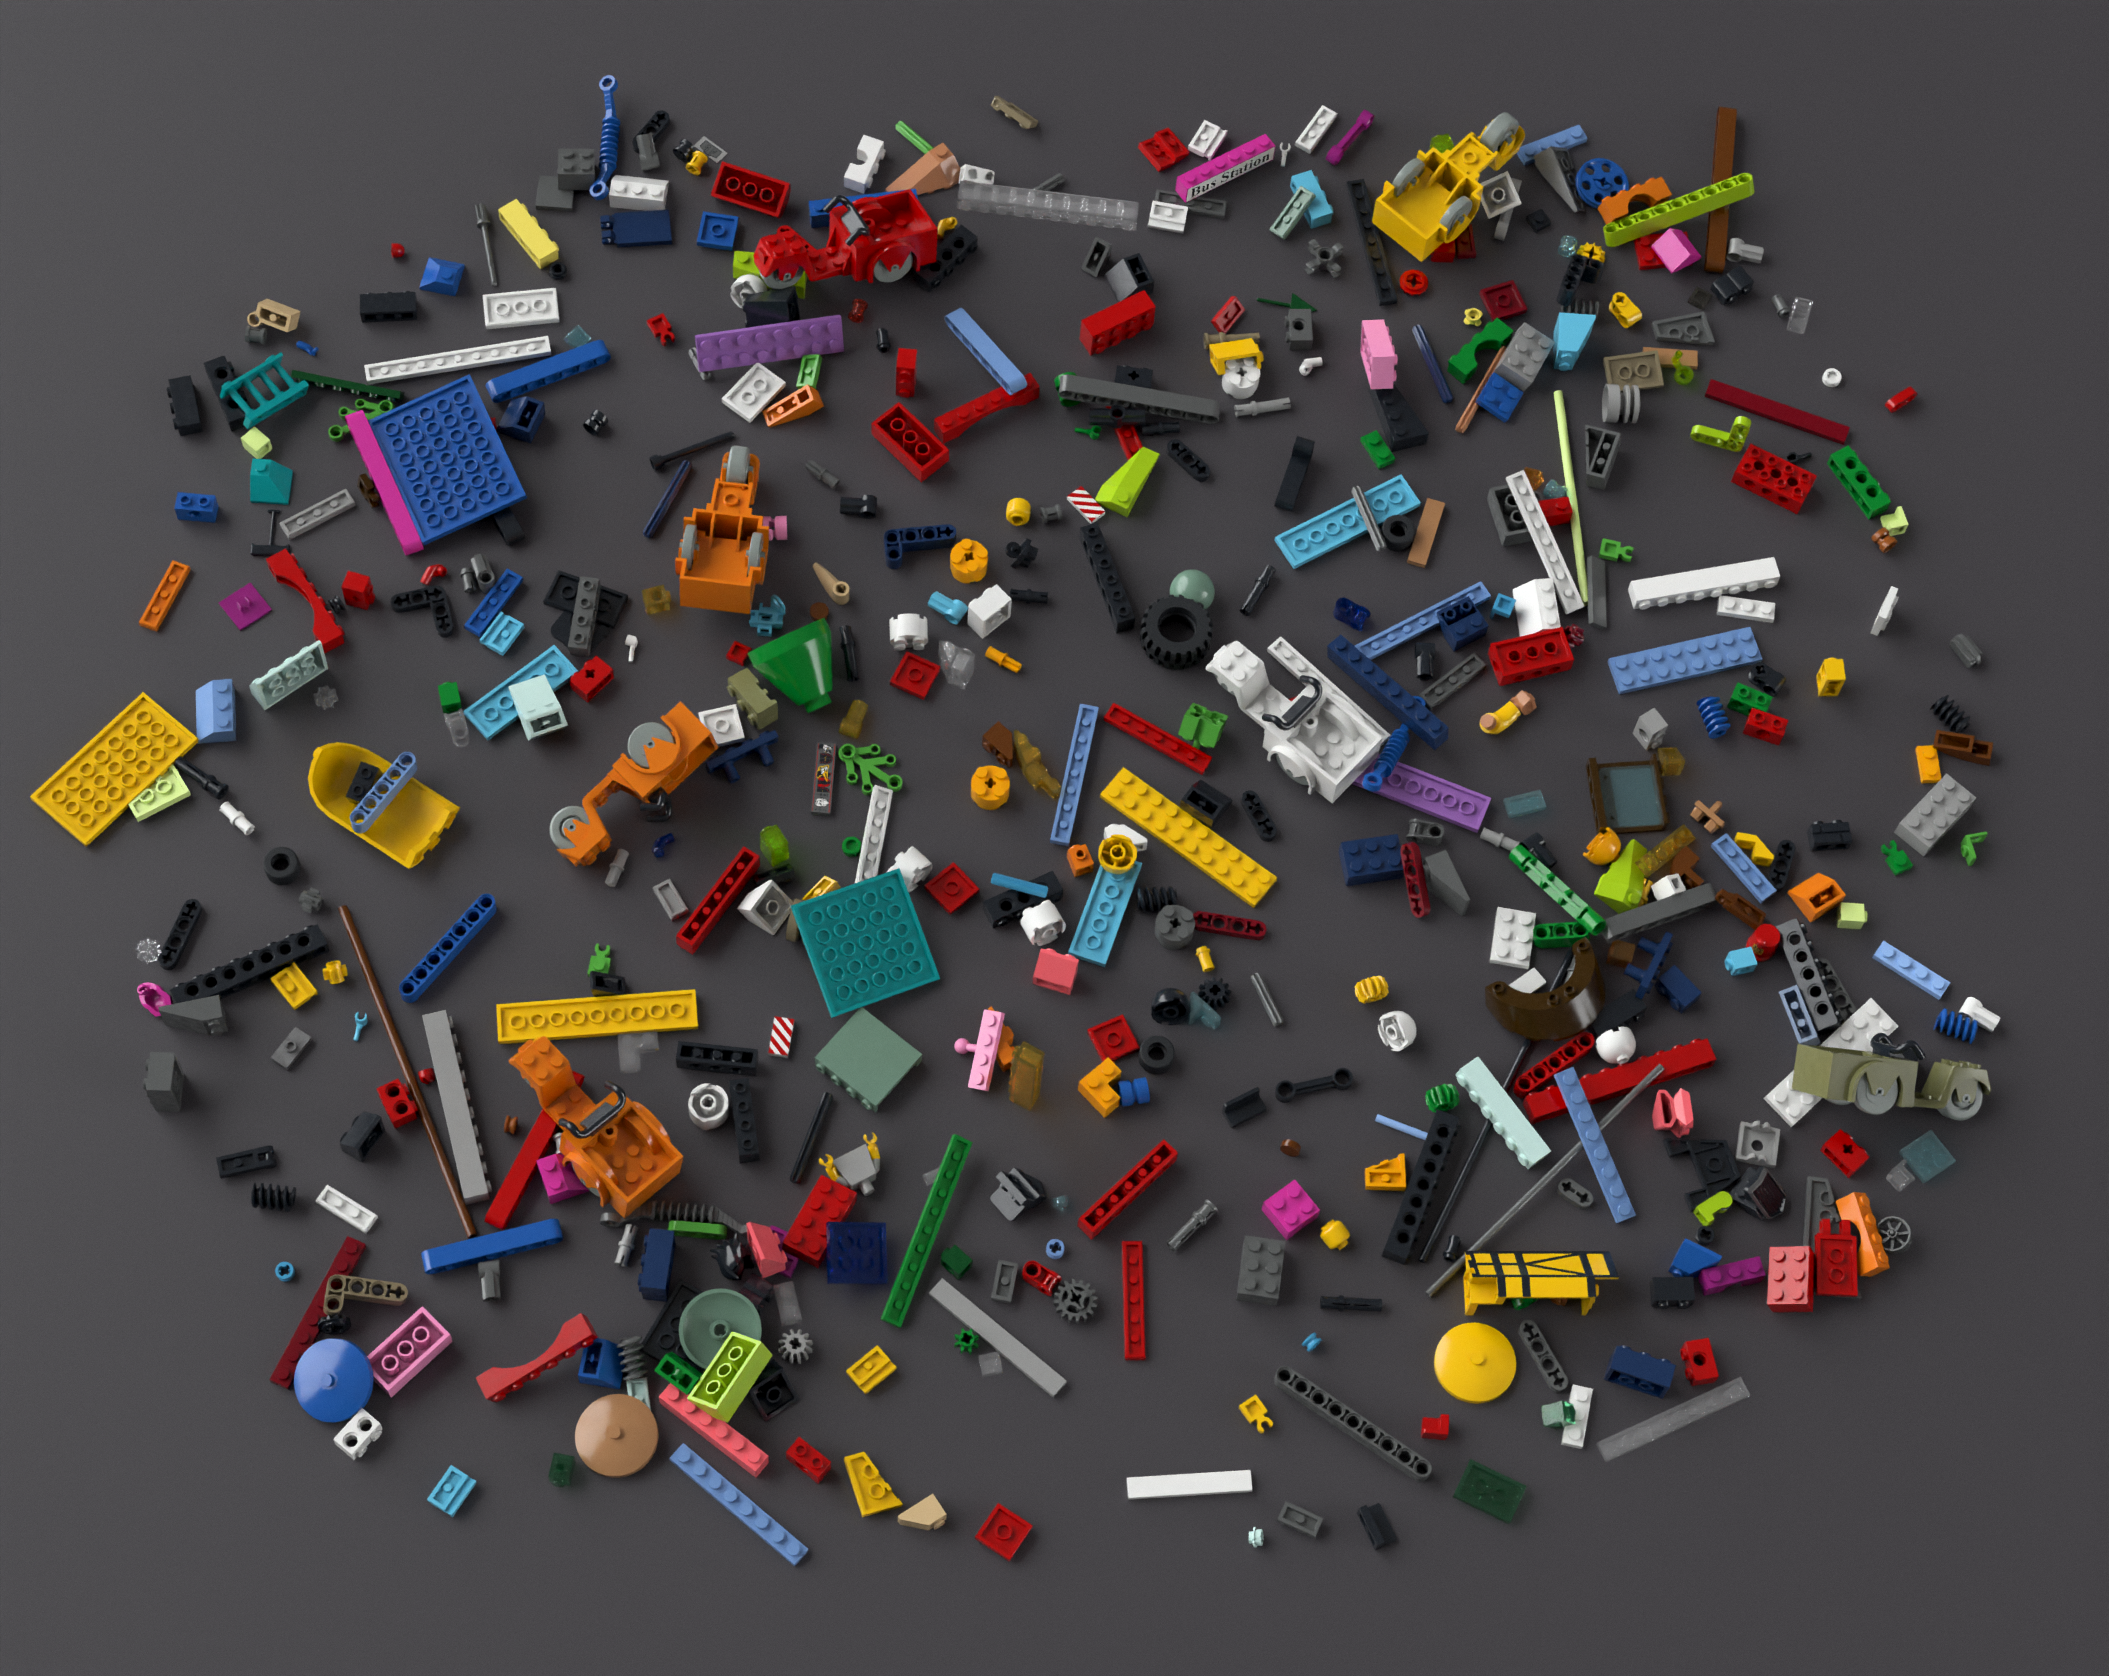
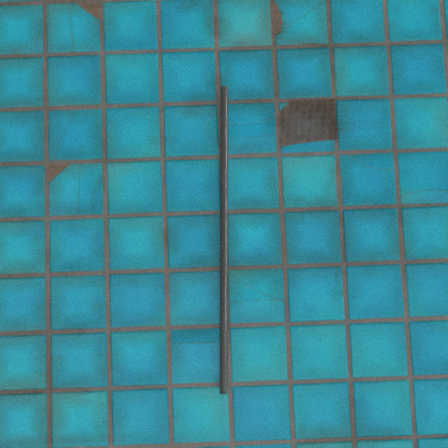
M1658 1064L1598 1123L1600 1131L1665 1070L1661 1064ZM1581 1140L1467 1251H1479L1584 1149ZM1465 1253L1425 1291L1428 1297L1431 1298L1466 1264Z

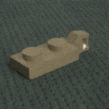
M1000 96L994 97L991 106L996 111L1002 110L1005 112L1006 117L1012 120L1015 119L1025 129L1037 126V119L1013 103H1008Z

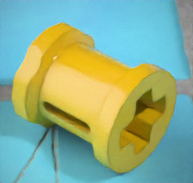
M695 151L692 154V160L686 164V169L691 174L699 175L703 164L708 161V158L702 152Z

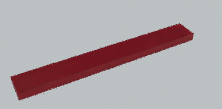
M1713 379L1710 380L1704 396L1842 445L1845 443L1850 428Z

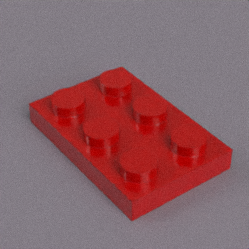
M1664 233L1648 234L1633 240L1639 270L1667 268L1652 249V245Z

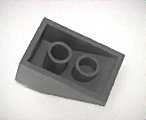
M1444 850L1425 857L1423 870L1427 889L1460 916H1464L1470 898L1447 851Z
M219 995L158 1007L166 1026L212 1036H219L223 1032H228L225 1010Z

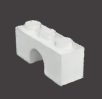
M863 135L857 148V159L865 163L862 165L850 163L844 176V187L863 194L866 188H870L873 173H877L880 159L883 160L885 156L884 141Z

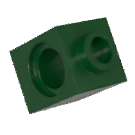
M956 1245L951 1249L949 1247L946 1248L941 1254V1265L957 1280L972 1267L973 1260Z

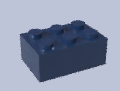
M1398 834L1341 842L1338 852L1346 886L1403 878L1404 869Z
M650 1228L649 1235H645L644 1239L646 1254H642L641 1258L643 1274L639 1273L638 1277L639 1292H642L643 1299L667 1302L676 1247L675 1232Z
M1616 1346L1610 1356L1604 1380L1663 1399L1670 1388L1676 1365L1671 1364V1361L1667 1359L1653 1358L1646 1352L1638 1353L1632 1351L1628 1346Z

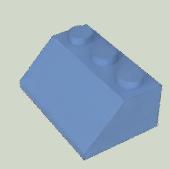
M232 679L212 680L196 690V728L199 740L197 744L236 741L235 687Z

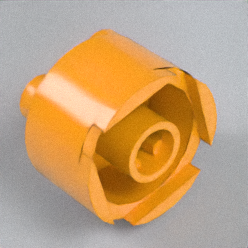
M963 539L951 551L950 569L953 577L965 584H970V582L974 581L978 582L984 578L988 566L987 549L977 541Z
M992 765L977 768L971 780V798L982 809L995 810L1008 800L1010 780L1006 770Z

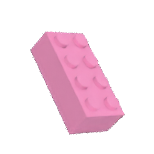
M1362 320L1360 353L1370 388L1393 389V381H1396L1397 378L1394 365H1397L1398 359L1397 354H1395V347L1392 345V337L1389 336V327L1385 325L1384 320Z
M422 1306L367 1356L372 1366L374 1381L392 1398L453 1342L451 1335Z

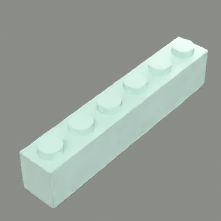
M1476 1057L1459 1069L1455 1074L1458 1083L1466 1088L1471 1100L1479 1105L1482 1114L1493 1123L1495 1131L1503 1136L1506 1140V1145L1516 1153L1519 1162L1523 1166L1530 1169L1551 1152L1479 1057Z

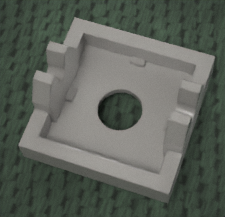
M1758 1120L1753 1123L1741 1121L1735 1161L1775 1168L1780 1129L1770 1127L1768 1122L1760 1124ZM1760 1141L1763 1145L1762 1150L1755 1151L1751 1146L1752 1142Z

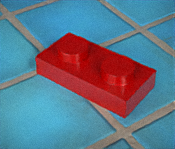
M1231 296L1211 322L1218 332L1226 334L1245 311V308L1236 296Z

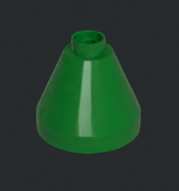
M825 618L803 626L747 653L753 667L797 706L803 704L807 713L832 702L827 693L833 690L831 630Z

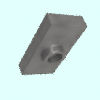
M295 1027L271 1056V1060L288 1071L311 1042L312 1038Z

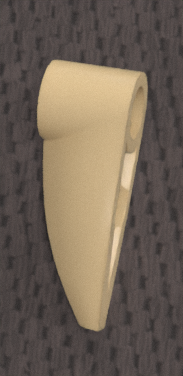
M817 562L814 563V571L832 600L838 605L846 604L849 601L848 584L839 581Z

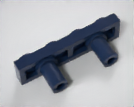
M769 730L765 731L755 740L748 739L738 748L731 747L721 756L714 755L710 757L708 762H706L705 768L708 774L723 769L729 782L734 783L740 779L733 765L734 762L753 753H758L765 767L774 763V759L767 747L776 743L779 736L775 730L772 732Z
M1666 931L1661 943L1658 944L1643 936L1641 937L1636 948L1652 954L1653 959L1648 970H1642L1630 963L1627 965L1624 975L1639 981L1640 984L1635 997L1642 999L1645 993H1650L1654 985L1651 980L1656 981L1660 972L1657 967L1663 966L1667 956H1664V953L1669 954L1673 945L1670 942L1673 934Z

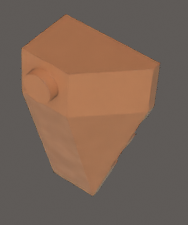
M941 143L928 151L890 184L885 191L916 189L918 196L927 192L928 194L934 193V190L941 188L948 189L959 182L960 167L954 154L944 143Z

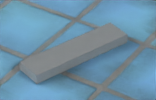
M344 489L279 524L287 538L291 540L356 506L347 489Z

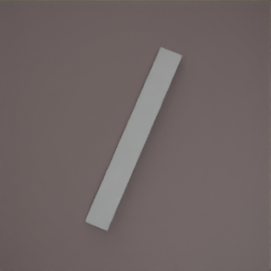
M943 1278L929 1292V1295L969 1329H972L975 1334L1053 1398L1067 1383L1062 1376Z

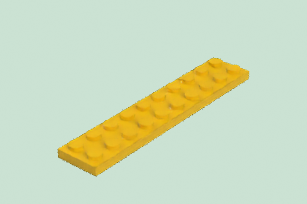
M1124 767L1100 794V798L1253 908L1277 881V877Z
M695 989L496 1004L499 1044L527 1042L530 1039L533 1041L535 1038L542 1036L547 1037L548 1040L698 1029Z

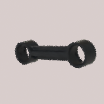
M1339 1068L1331 1076L1295 1084L1288 1080H1283L1276 1086L1275 1097L1282 1103H1288L1293 1100L1295 1095L1332 1087L1338 1090H1346L1351 1086L1353 1075L1347 1068ZM1338 1074H1345L1349 1078V1083L1340 1084L1336 1081L1335 1077ZM1283 1086L1289 1087L1292 1090V1095L1283 1097L1279 1094L1278 1089Z

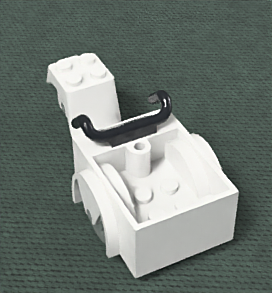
M1234 641L1227 646L1223 645L1214 654L1213 660L1206 666V670L1214 674L1219 684L1229 693L1236 696L1240 709L1265 729L1262 747L1269 752L1267 760L1270 762L1276 756L1279 766L1291 779L1299 784L1309 785L1308 793L1310 795L1316 790L1333 803L1378 757L1383 737L1366 725L1360 713L1349 702L1338 695L1324 691L1316 678L1301 675L1299 678L1300 682L1309 685L1291 702L1269 684L1263 661L1238 641Z

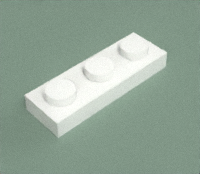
M1719 595L1717 615L1769 623L1774 621L1775 603Z
M1572 1385L1561 1445L1582 1449L1593 1389Z

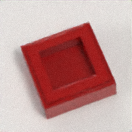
M734 641L726 655V659L744 666L749 657L747 653L751 652L752 648Z

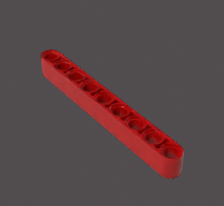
M572 1070L575 1083L581 1088L585 1076ZM542 1109L486 1214L485 1222L501 1230H505L535 1175L538 1169L536 1160L544 1158L553 1141L552 1137L560 1128L544 1109Z

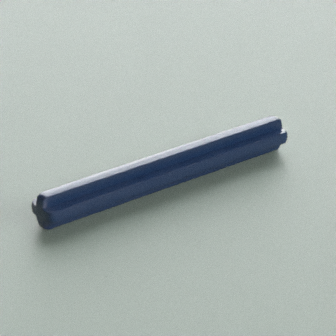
M1421 325L1414 326L1412 329L1440 396L1444 403H1450L1453 396Z
M684 460L643 530L645 537H653L692 468L691 462Z

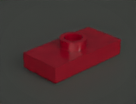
M1469 224L1455 239L1458 259L1476 258L1472 224Z

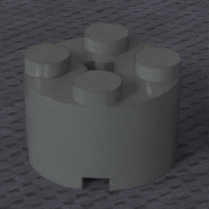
M1167 905L1159 912L1156 918L1154 933L1164 948L1179 950L1191 942L1195 928L1193 913L1179 905Z

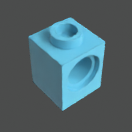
M1752 947L1730 951L1725 959V967L1728 971L1730 970L1731 976L1753 972L1757 966Z

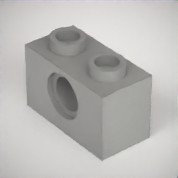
M1653 708L1639 717L1633 735L1645 750L1651 747L1654 749L1662 743V738L1666 734L1665 731L1668 724L1658 711Z

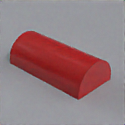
M722 161L710 196L781 218L789 201L791 184Z

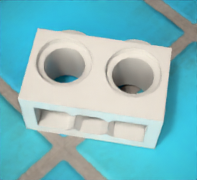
M362 1408L333 1440L341 1450L355 1460L357 1456L361 1457L366 1452L367 1446L371 1441L374 1442L380 1437L382 1426ZM371 1424L372 1427L369 1431H362L363 1425ZM352 1439L358 1441L353 1447L347 1446V1443Z

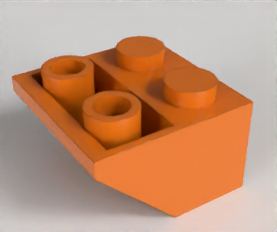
M1821 873L1815 874L1787 892L1810 923L1839 906L1846 896L1834 879Z

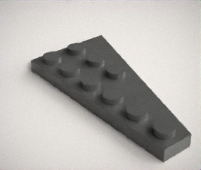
M1808 1176L1806 1182L1803 1246H1810L1815 1253V1235L1819 1233V1221L1821 1219H1830V1233L1839 1234L1840 1219L1836 1213L1835 1201L1829 1180ZM1814 1269V1293H1813V1294H1816V1287H1815V1269ZM1858 1290V1296H1857V1297L1832 1296V1297H1839V1298H1846V1299H1853V1300H1861V1299H1862V1296H1861V1293H1860L1859 1290Z

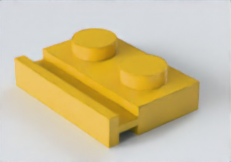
M292 963L290 967H286L270 978L271 982L293 1010H296L309 1001L312 996L318 994L317 990L295 963Z
M877 1345L847 1369L846 1374L866 1395L893 1373L897 1367Z

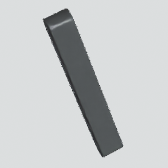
M1710 883L1606 918V926L1601 932L1607 943L1628 937L1716 905L1718 903L1714 899L1716 892Z

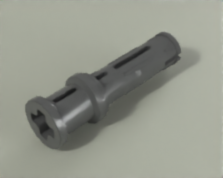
M1206 1199L1204 1205L1197 1212L1194 1211L1192 1213V1218L1166 1242V1245L1175 1252L1200 1226H1205L1207 1224L1206 1221L1219 1212L1217 1207Z

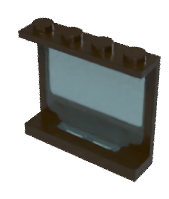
M1652 754L1650 760L1602 764H1597L1596 758H1588L1585 767L1596 835L1600 832L1605 834L1607 827H1610L1616 834L1665 831L1667 824L1670 823L1669 812H1666L1665 808L1667 806L1666 795H1663L1664 780L1660 778L1661 763L1660 760H1657L1656 754Z

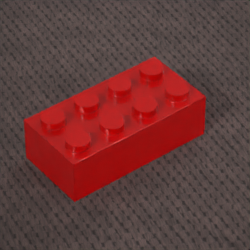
M1145 290L1081 320L1080 341L1090 356L1095 353L1099 354L1110 346L1118 345L1126 338H1132L1141 331L1149 330L1154 324L1156 306Z
M900 402L871 423V434L921 483L949 461V449Z
M821 1175L783 1240V1250L819 1268L855 1205L857 1192Z

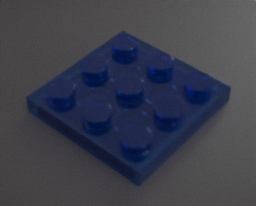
M827 1222V1283L887 1284L886 1223Z

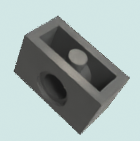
M1289 309L1288 316H1285L1284 321L1285 327H1288L1285 339L1286 343H1289V350H1311L1313 343L1311 309Z

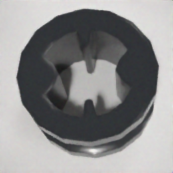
M335 595L334 599L328 600L336 614H339L340 610H345V606L338 595Z
M1701 1226L1695 1234L1697 1243L1702 1246L1711 1244L1715 1237L1714 1230L1709 1226ZM1702 1232L1709 1234V1237L1707 1239L1705 1237L1701 1238Z

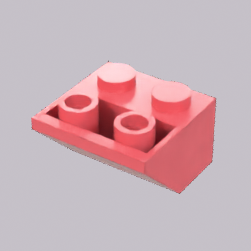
M1041 948L1032 984L1070 995L1077 976L1079 960L1069 954L1062 955L1053 949Z

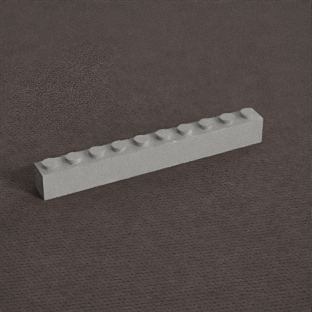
M446 1010L422 1015L465 1204L469 1205L489 1200L488 1193L492 1192L490 1181H485L484 1174L488 1173L486 1163L480 1160L483 1150L481 1143L477 1144L475 1138L479 1136L477 1125H472L471 1119L475 1118L473 1107H468L467 1100L471 1099L468 1088L464 1089L463 1082H466L464 1070L460 1071L458 1065L462 1063L460 1052H455L454 1046H457L458 1043L456 1034H451L450 1028L454 1027L452 1017L447 1016Z

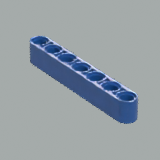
M596 340L491 379L485 386L492 401L500 403L602 365L611 359V355L604 341Z
M485 893L479 896L399 985L401 998L404 1002H415L494 916L497 907L495 899L491 894ZM486 903L492 904L488 908L482 907ZM473 917L479 918L475 922L470 921V919ZM461 931L466 932L463 936L457 935ZM446 946H452V949L444 950ZM433 960H439V961H440V962H439L438 964H436V965L430 964ZM421 974L427 975L424 979H418V976ZM407 989H413V992L409 994L404 993Z
M548 1219L428 1249L421 1253L425 1273L430 1275L556 1244L563 1240V1234L559 1219Z

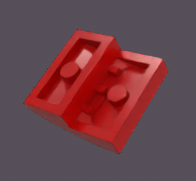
M1169 127L1155 132L1153 138L1140 142L1138 146L1139 150L1158 172L1173 166L1190 153Z

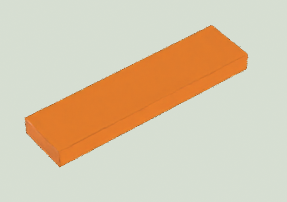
M172 560L139 621L140 626L158 631L191 570L190 566Z

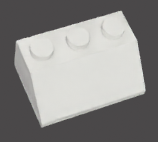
M615 175L611 180L609 192L610 207L641 211L665 210L669 181Z
M1553 578L1534 579L1513 589V598L1516 599L1515 610L1520 637L1561 627Z

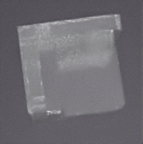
M1905 1159L1895 1166L1886 1177L1899 1193L1915 1179L1904 1167L1907 1163Z

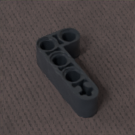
M1573 255L1562 280L1556 301L1563 306L1572 305L1581 280L1591 284H1598L1600 282L1605 267L1604 263L1583 255Z
M1300 436L1296 437L1292 455L1274 507L1290 512L1293 511L1313 454L1315 441Z

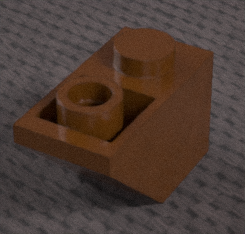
M998 721L982 736V746L988 753H993L1000 764H1005L1010 768L1013 760L1012 733Z

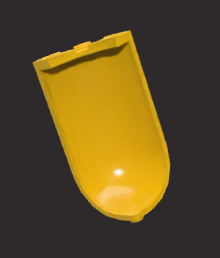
M329 743L317 747L313 752L314 758L310 765L308 782L310 794L317 807L329 818L408 869L420 863L428 849L432 851L441 840L439 835L444 828L449 829L460 807L412 777L371 827L364 833H356L351 826L350 814L357 805L351 803L346 798V794L361 761L378 767L383 774L392 764L365 748L348 743ZM395 776V777H393L392 779H393V780H397V779H399L400 777ZM381 791L380 794H386L388 791ZM370 805L368 808H369V809H372V808H374V807H376V806H375V805ZM357 820L355 823H362L364 820Z

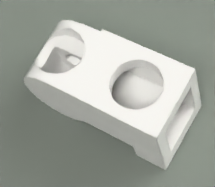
M965 164L960 168L958 184L992 188L995 172Z

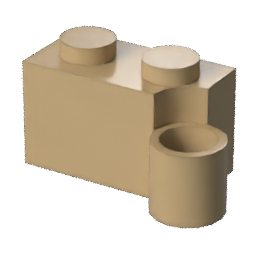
M265 299L258 302L256 311L248 315L247 321L252 327L266 324L282 331L290 332L297 328L301 311L273 300ZM255 315L258 316L259 322L256 320Z

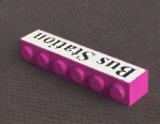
M1266 134L1259 136L1178 176L1175 191L1186 203L1273 160L1275 144Z

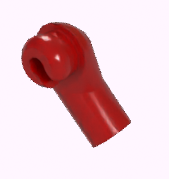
M441 564L427 567L420 582L428 586L433 577H443L447 574L446 567Z

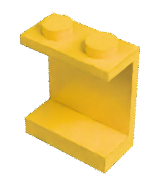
M1252 338L1209 345L1210 362L1218 375L1225 374V361L1246 357L1254 358L1257 368L1261 369V362L1264 360L1263 353L1259 351L1258 344H1255Z

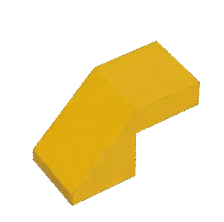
M1737 832L1734 842L1739 848L1752 850L1751 862L1755 865L1770 867L1774 855L1758 836Z

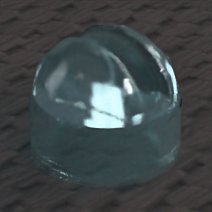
M1067 1195L1052 1199L1053 1205L1058 1211L1066 1210L1069 1206Z

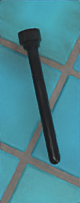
M729 431L664 456L653 455L649 457L650 464L654 471L662 469V466L667 462L732 439L735 434Z

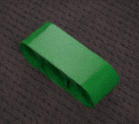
M1579 922L1539 924L1533 929L1534 945L1542 949L1572 947L1575 942L1585 937L1590 941V932ZM1583 932V933H1585V934H1584V935H1578L1577 933ZM1562 933L1565 934V936L1560 937L1558 936V934ZM1545 935L1544 938H1539L1538 936Z

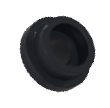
M555 262L549 268V275L555 280H561L567 275V268L563 263Z

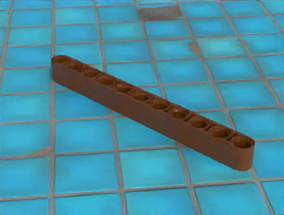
M1718 107L1711 185L1732 177L1737 109ZM1730 204L1708 213L1704 271L1721 274L1724 271Z

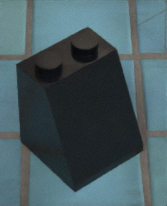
M796 286L749 294L742 304L743 312L746 313V328L801 320Z

